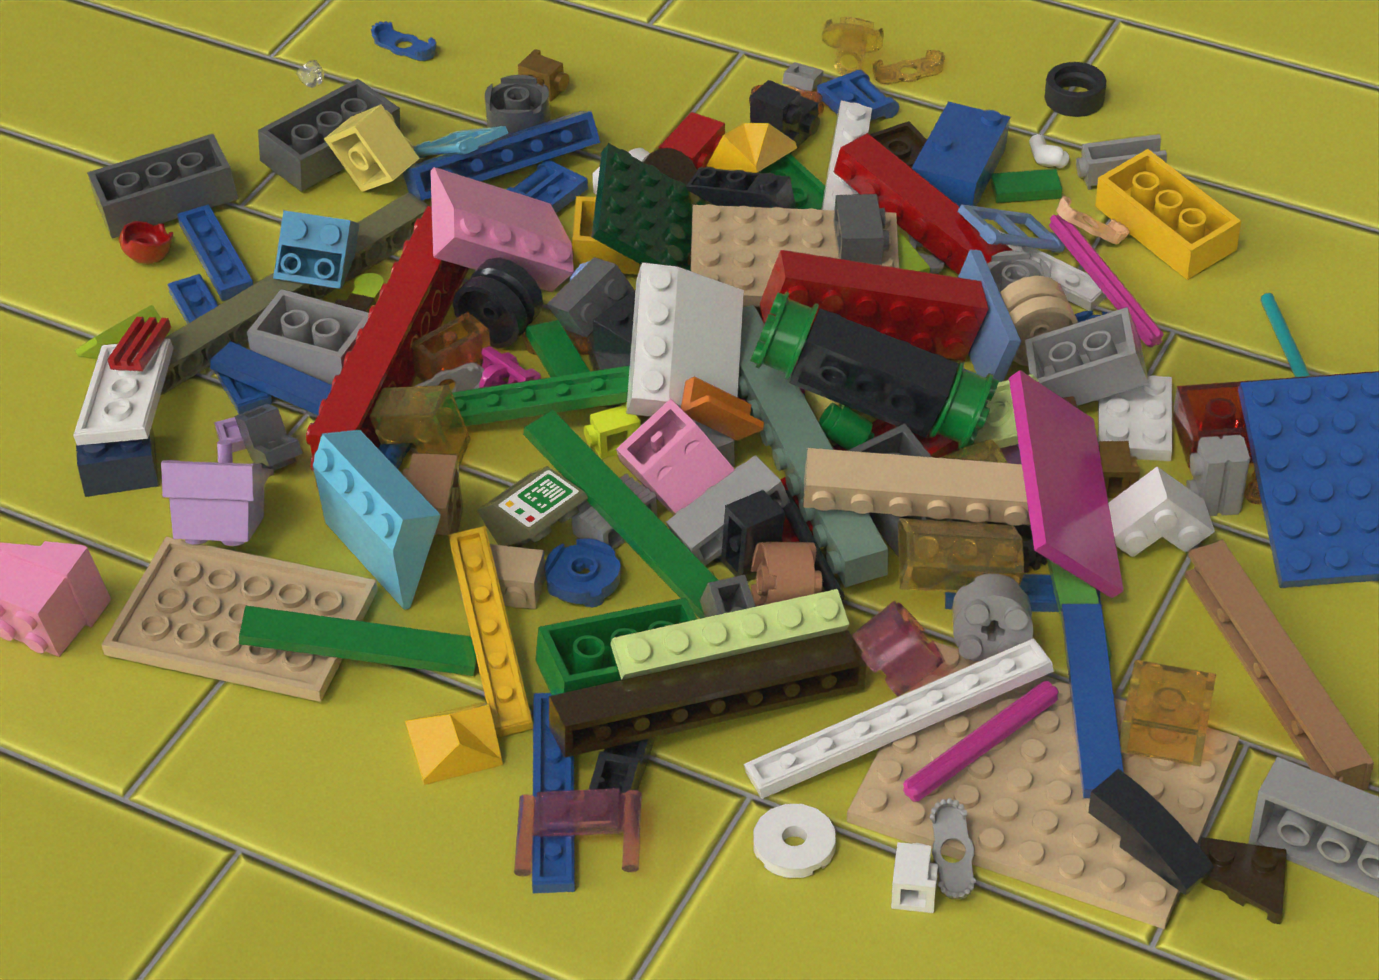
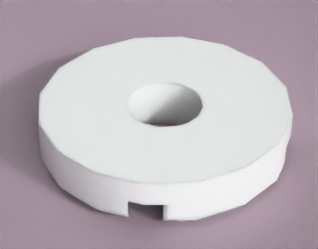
M784 804L770 809L759 818L753 830L754 853L757 859L759 857L764 863V867L771 873L786 878H804L813 875L814 870L819 869L821 866L822 869L831 862L835 853V828L829 817L817 808L804 804ZM795 836L802 838L805 842L798 846H791L785 843L784 840Z

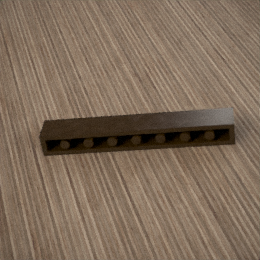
M847 630L549 696V728L564 757L575 756L864 690L867 657Z

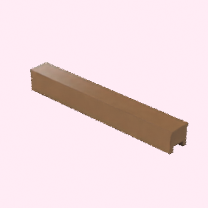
M1223 539L1217 541V543L1189 550L1188 556L1195 567L1192 570L1185 571V578L1311 770L1355 788L1368 789L1374 765L1373 760Z

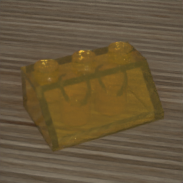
M903 518L898 520L900 589L957 593L963 585L964 587L975 581L976 577L983 574L1005 575L1014 579L1020 586L1024 576L1023 539L1013 525Z

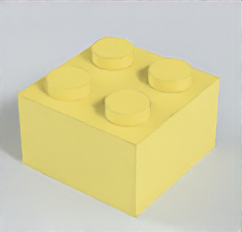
M382 104L348 118L324 138L361 192L394 181L420 159L415 153L411 141L403 136L396 126L393 116L384 109Z

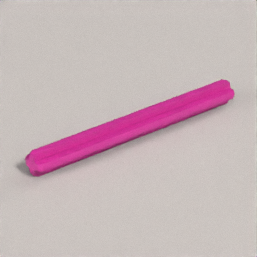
M1059 214L1052 215L1049 227L1116 309L1120 310L1128 307L1143 342L1151 348L1155 345H1160L1163 342L1162 337L1164 335L1162 330L1076 226L1062 219Z

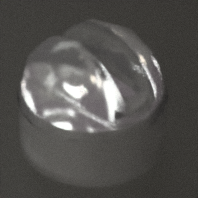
M317 60L307 62L296 73L300 81L307 87L313 88L316 84L320 85L324 80V71Z

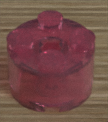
M893 601L861 626L853 634V638L864 651L861 653V656L866 664L875 673L881 669L887 676L885 678L886 683L899 697L936 670L945 660L934 641L932 640L929 643L923 633L925 629L901 603L898 602L896 604Z

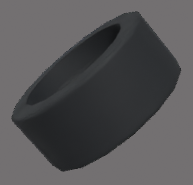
M1082 62L1062 63L1054 66L1048 72L1044 98L1047 106L1054 112L1072 117L1088 116L1096 113L1103 106L1107 80L1101 70L1090 64ZM1075 86L1085 88L1088 91L1072 92L1062 88Z

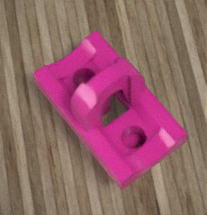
M491 346L482 348V367L484 371L479 382V388L541 379V374L534 369L525 370L520 367L517 358L509 352L501 354ZM509 377L508 383L503 378Z

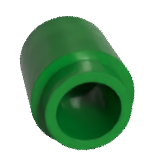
M831 403L824 410L818 421L826 437L847 451L874 437V432L871 431L872 422L842 404L838 406L835 403Z

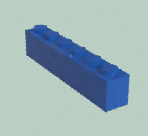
M581 111L501 136L478 146L477 150L468 154L450 153L411 165L403 172L408 192L420 200L431 198V170L434 167L477 181H483L600 143L592 111Z

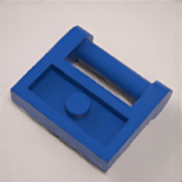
M856 70L817 85V96L836 114H838L841 100L871 107V120L882 116L892 118L899 111L900 106L898 102L892 97H886L875 87L863 70Z
M545 160L537 166V170L514 188L508 187L506 190L550 203L555 213H557L576 199V196L581 195L588 189V180L551 160Z

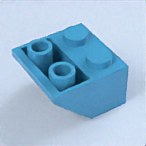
M283 210L273 279L342 289L355 257L359 223L351 220Z

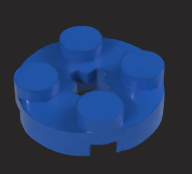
M589 538L576 539V545L566 548L563 543L554 548L545 561L548 593L566 602L584 604L590 608L602 605L604 598L611 595L620 584V560L615 557V551L610 545L599 540ZM584 568H588L590 571L586 574L576 573V571L581 572Z

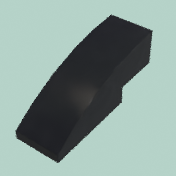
M1119 768L1091 791L1088 813L1121 836L1119 846L1121 849L1183 894L1187 895L1213 871V864L1183 826L1160 802Z

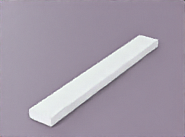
M1033 638L744 764L746 774L761 799L1050 674L1054 672L1052 661Z

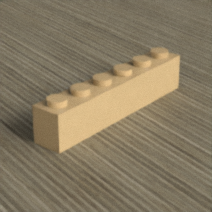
M808 448L803 497V507L815 508L821 511H854L860 514L882 513L898 517L907 515L921 516L937 520L945 518L960 519L976 523L984 521L999 522L1015 526L1022 524L1031 525L1022 464Z

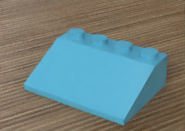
M361 430L322 433L318 449L315 453L313 468L325 523L404 610L410 609L441 514Z

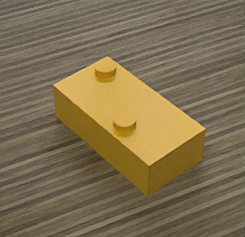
M1149 149L1098 177L1095 207L1111 220L1115 219L1116 222L1125 225L1128 231H1130L1129 234L1186 280L1237 250L1241 220Z

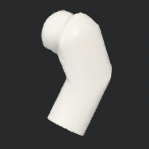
M1040 134L1033 135L1030 138L1029 144L1034 159L1040 166L1063 168L1068 164L1069 154L1063 151L1061 147L1047 145L1044 136Z

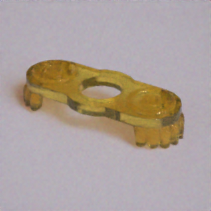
M927 50L925 58L902 60L885 66L883 61L879 59L873 63L874 79L881 84H894L904 81L913 82L923 77L937 75L943 70L945 55H943V52L940 53L939 50ZM905 67H912L917 72L904 74L900 70Z

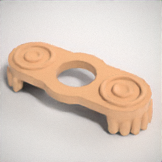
M1066 196L1061 198L1059 206L1056 208L1059 216L1065 221L1113 244H1119L1130 232L1125 225L1116 222L1115 219H1112L1108 225H1105L1085 213L1074 210L1070 207L1071 199Z

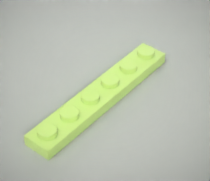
M838 589L614 637L611 641V647L621 680L846 631L850 624Z

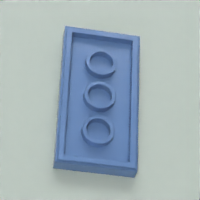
M970 250L958 278L981 281L989 309L968 354L977 374L986 377L988 373H991L994 379L1002 382L1021 344V339L983 253L980 250Z

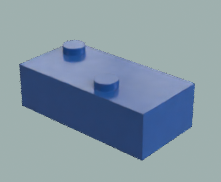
M948 101L912 169L959 207L961 204L977 206L991 179V173H994L1006 149L1011 117L1002 115L994 110H981Z

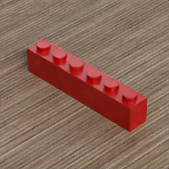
M868 133L840 147L833 172L859 194H877L879 208H885V212L896 213L897 225L958 275L970 250H980L987 264L991 262L993 255L1004 251H1012L1006 244H988L980 236V232L957 212L960 208L958 205Z

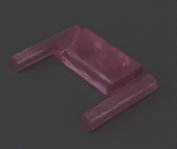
M620 789L537 792V797L528 794L521 795L518 808L514 873L518 876H529L531 874L533 836L618 834L620 832H624L622 870L626 872L638 871L642 793L637 790H629L621 794Z

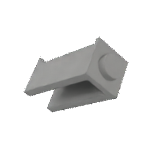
M1160 134L1082 144L1081 158L1076 159L1078 177H1083L1087 189L1091 190V186H1097L1098 177L1146 149H1149L1167 163L1166 150L1160 151Z

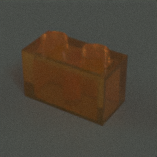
M467 312L411 342L415 375L425 382L441 371L453 370L467 363H477L482 367V348L491 346L489 329ZM453 379L441 381L437 391L455 381Z

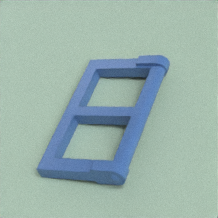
M961 204L957 211L980 232V236L988 244H1007L1046 249L1056 253H1061L1065 249V245L1058 236L1048 231L1031 214ZM984 219L996 221L1009 234L1000 233ZM1014 223L1025 224L1039 238L1028 237Z

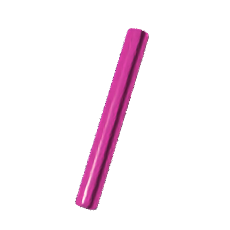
M1049 681L1041 682L906 779L903 783L904 794L913 802L923 799L1058 700V689L1056 686H1052Z

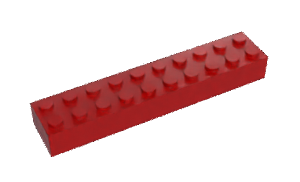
M427 206L421 219L418 218L416 220L414 232L410 240L407 239L405 241L399 261L394 262L388 282L383 283L376 305L371 306L364 328L359 329L352 351H348L345 356L344 367L339 375H335L327 399L321 401L319 415L315 422L310 423L308 426L306 443L311 447L310 467L312 471H314V457L322 433L361 430L377 448L379 447L385 432L400 405L403 404L453 303L455 293L459 290L469 270L468 267L433 257L432 206Z

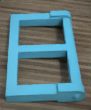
M506 126L461 130L432 142L426 141L414 146V151L419 158L450 153L468 154L477 150L478 146L509 133Z

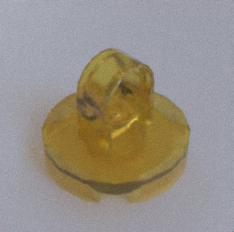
M840 17V23L832 24V19L823 24L822 41L836 49L834 65L836 71L841 76L861 70L865 53H872L883 47L884 30L882 28L878 31L874 30V23L860 18ZM852 55L857 59L858 65L852 69L845 68L841 63V57Z

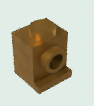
M534 49L518 64L519 75L532 76L537 79V84L543 87L544 83L547 86L550 102L568 86L569 75L564 73L563 63L542 56L540 50Z
M1099 441L1098 446L1107 498H1115L1139 480L1140 468L1137 467V457L1130 456L1129 441Z

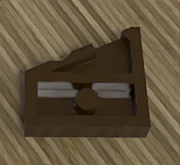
M1201 837L1200 848L1214 867L1213 871L1200 883L1213 890L1224 892L1229 899L1243 907L1247 902L1268 913V921L1280 924L1283 911L1286 849Z

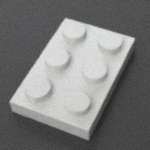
M1147 376L1149 384L1098 400V445L1099 441H1129L1130 456H1136L1137 459L1171 461L1172 377Z

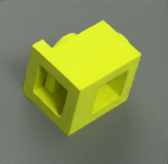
M627 402L621 403V406L590 414V425L584 426V435L589 447L594 446L601 459L618 455L616 449L641 426V421L637 415L626 414Z

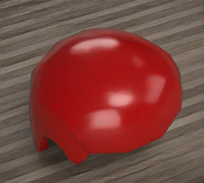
M133 221L123 227L119 243L123 252L133 261L142 264H153L163 260L168 254L172 244L173 232L167 234L162 223L153 226L147 222Z

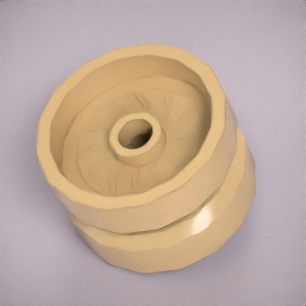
M1038 275L1024 277L1009 284L1000 292L1021 339V344L1013 359L1019 365L1028 366L1026 339L1078 323L1061 285L1052 278Z

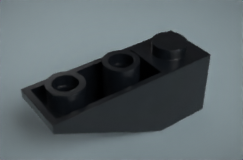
M700 167L686 185L687 191L715 206L796 209L790 176Z

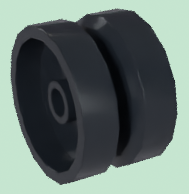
M502 258L487 259L471 275V278L455 293L453 300L454 313L462 328L474 339L484 345L495 348L509 347L516 342L526 327L539 315L543 306L542 292L535 279L523 267Z

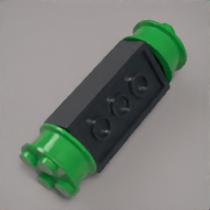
M777 292L769 312L771 314H768L759 338L760 341L757 342L750 360L756 363V368L759 369L762 365H766L785 373L786 380H789L791 376L789 383L897 427L906 424L912 433L926 438L930 431L929 437L931 438L938 434L958 442V448L961 450L965 447L968 449L972 448L978 434V428H983L990 408L986 407L987 400H992L999 380L993 378V374L988 373L986 377L964 369V362H953L941 355L933 354L906 341L898 340L871 327L863 326L821 308L814 320L819 304L815 303L812 307L789 299V292H785V294Z

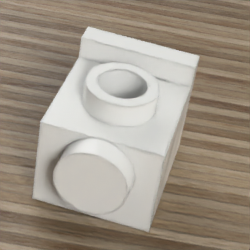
M897 842L891 909L934 913L938 864L930 863L931 846L922 843Z

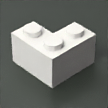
M1159 467L1154 468L1108 502L1115 544L1132 557L1139 554L1161 537H1164L1186 553L1215 532L1204 499Z

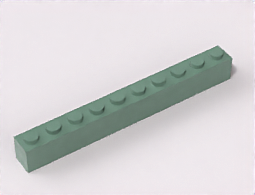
M754 305L743 307L738 396L740 398L745 397L746 401L752 404L750 415L764 422V429L760 431L761 439L765 446L772 448L775 466L778 471H784L787 488L792 496H797L800 512L804 520L811 522L813 536L819 548L824 547L827 553L828 565L833 574L839 575L844 587L888 575V548L869 513L860 514L844 510L821 511L815 508L803 507L804 476L808 448L833 450L800 388L789 383L791 376L789 380H786L785 373L766 365H762L758 369L756 368V363L750 361L757 342L760 341L759 338L764 323Z

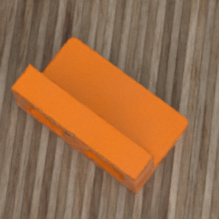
M695 376L685 381L681 409L691 419L736 441L764 429V422L750 415L752 404Z

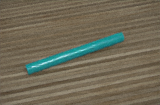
M1266 293L1262 295L1260 301L1295 378L1311 377L1273 294Z

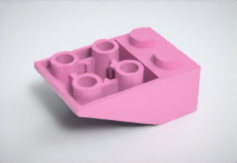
M672 399L667 401L616 449L619 461L646 488L654 492L656 498L673 515L680 509L688 506L703 495L708 488L716 485L735 470L698 425Z

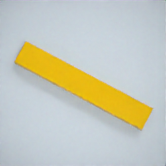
M486 526L448 534L487 704L490 705L497 738L533 729L532 718Z

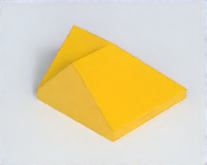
M743 123L722 136L706 166L715 169L743 170L745 172L758 173L797 149L795 141L769 123Z
M475 703L405 721L424 785L503 765L490 705L487 703Z

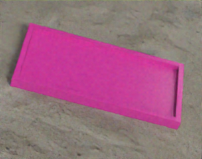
M1019 370L1009 377L1034 551L1110 598H1114L1124 590L1094 419Z

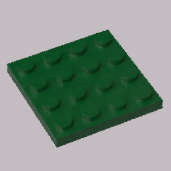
M608 143L601 152L591 238L639 264L650 263L675 266L691 271V266L688 265V254L691 251L693 205L714 204L687 191L686 185L683 182L670 178L661 173L656 167L647 165L633 157L626 150L619 149Z

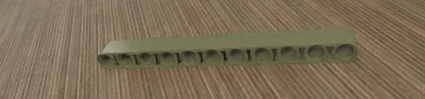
M407 193L357 222L359 223L355 257L344 284L401 250L407 239L410 240L414 232L416 220L418 218L421 219L426 207L429 205L412 193ZM274 273L168 335L165 339H171L174 349L161 395L208 368L211 364V358L230 341L242 346L247 344V331L281 289L320 299L337 288L273 279Z

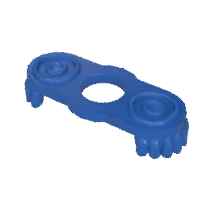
M380 21L379 24L375 23V26H372L371 33L375 44L390 50L396 55L407 56L419 61L429 60L435 55L436 41L433 37H430L427 43L419 40L414 35L395 31L392 22L388 23L387 21L384 23ZM403 41L413 43L412 46L408 48H399L396 46L398 43Z

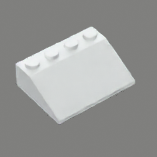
M650 263L641 264L636 280L626 414L651 417L670 399L681 408L685 381L694 376L737 397L744 290L680 267Z

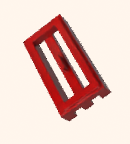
M137 316L108 357L107 361L110 369L143 371L172 328L169 318H161L159 323H157L156 317H149L145 322L143 317Z

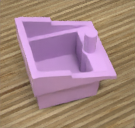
M220 440L217 442L218 463L163 460L161 462L162 496L168 497L170 500L173 539H185V542L188 544H203L208 540L222 541L224 545L238 546L248 542L264 518V484L270 475H274V469L262 468V463H233L232 441Z

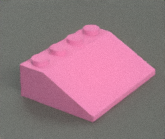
M434 167L431 170L434 258L475 270L487 259L502 258L510 260L523 267L535 279L540 289L553 292L574 273L572 243L550 203Z

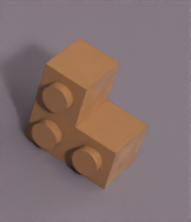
M412 453L409 469H403V476L441 514L435 535L457 533L463 511L457 455Z

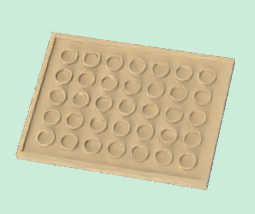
M935 642L909 692L980 661L974 662L965 659L960 655L959 649ZM1046 676L880 747L847 811L848 823L911 844L922 843L929 845L932 851L935 838L933 822L930 820L931 809L942 799L946 801L948 798H951L953 801L958 800L959 804H963L964 809L967 811L968 837L974 846L973 865L1162 929L1166 928L1180 893L1174 886L1119 847L1121 836L1088 813L1090 798H1083L1070 685ZM1049 681L1052 686H1056L1058 689V700L923 799L913 802L904 794L903 783L906 779L1041 682ZM1114 698L1124 773L1160 802L1199 845L1237 751L1240 737ZM957 840L947 841L941 848V854L958 860L963 859L966 851L965 846Z

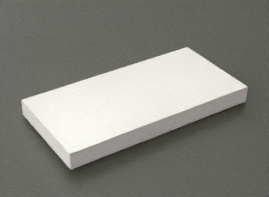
M171 339L163 340L143 371L111 370L107 359L117 344L101 346L73 435L77 445L148 439L174 349Z

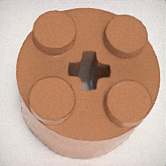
M766 542L756 545L751 572H757L756 584H751V594L756 607L821 593L822 574L821 571H815L814 569L816 560L815 543Z

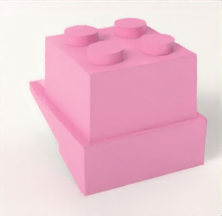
M44 541L41 546L0 542V637L8 641L12 639L21 641L37 653H44L46 651L60 657L85 625L89 627L94 625L111 601L88 547L80 544Z

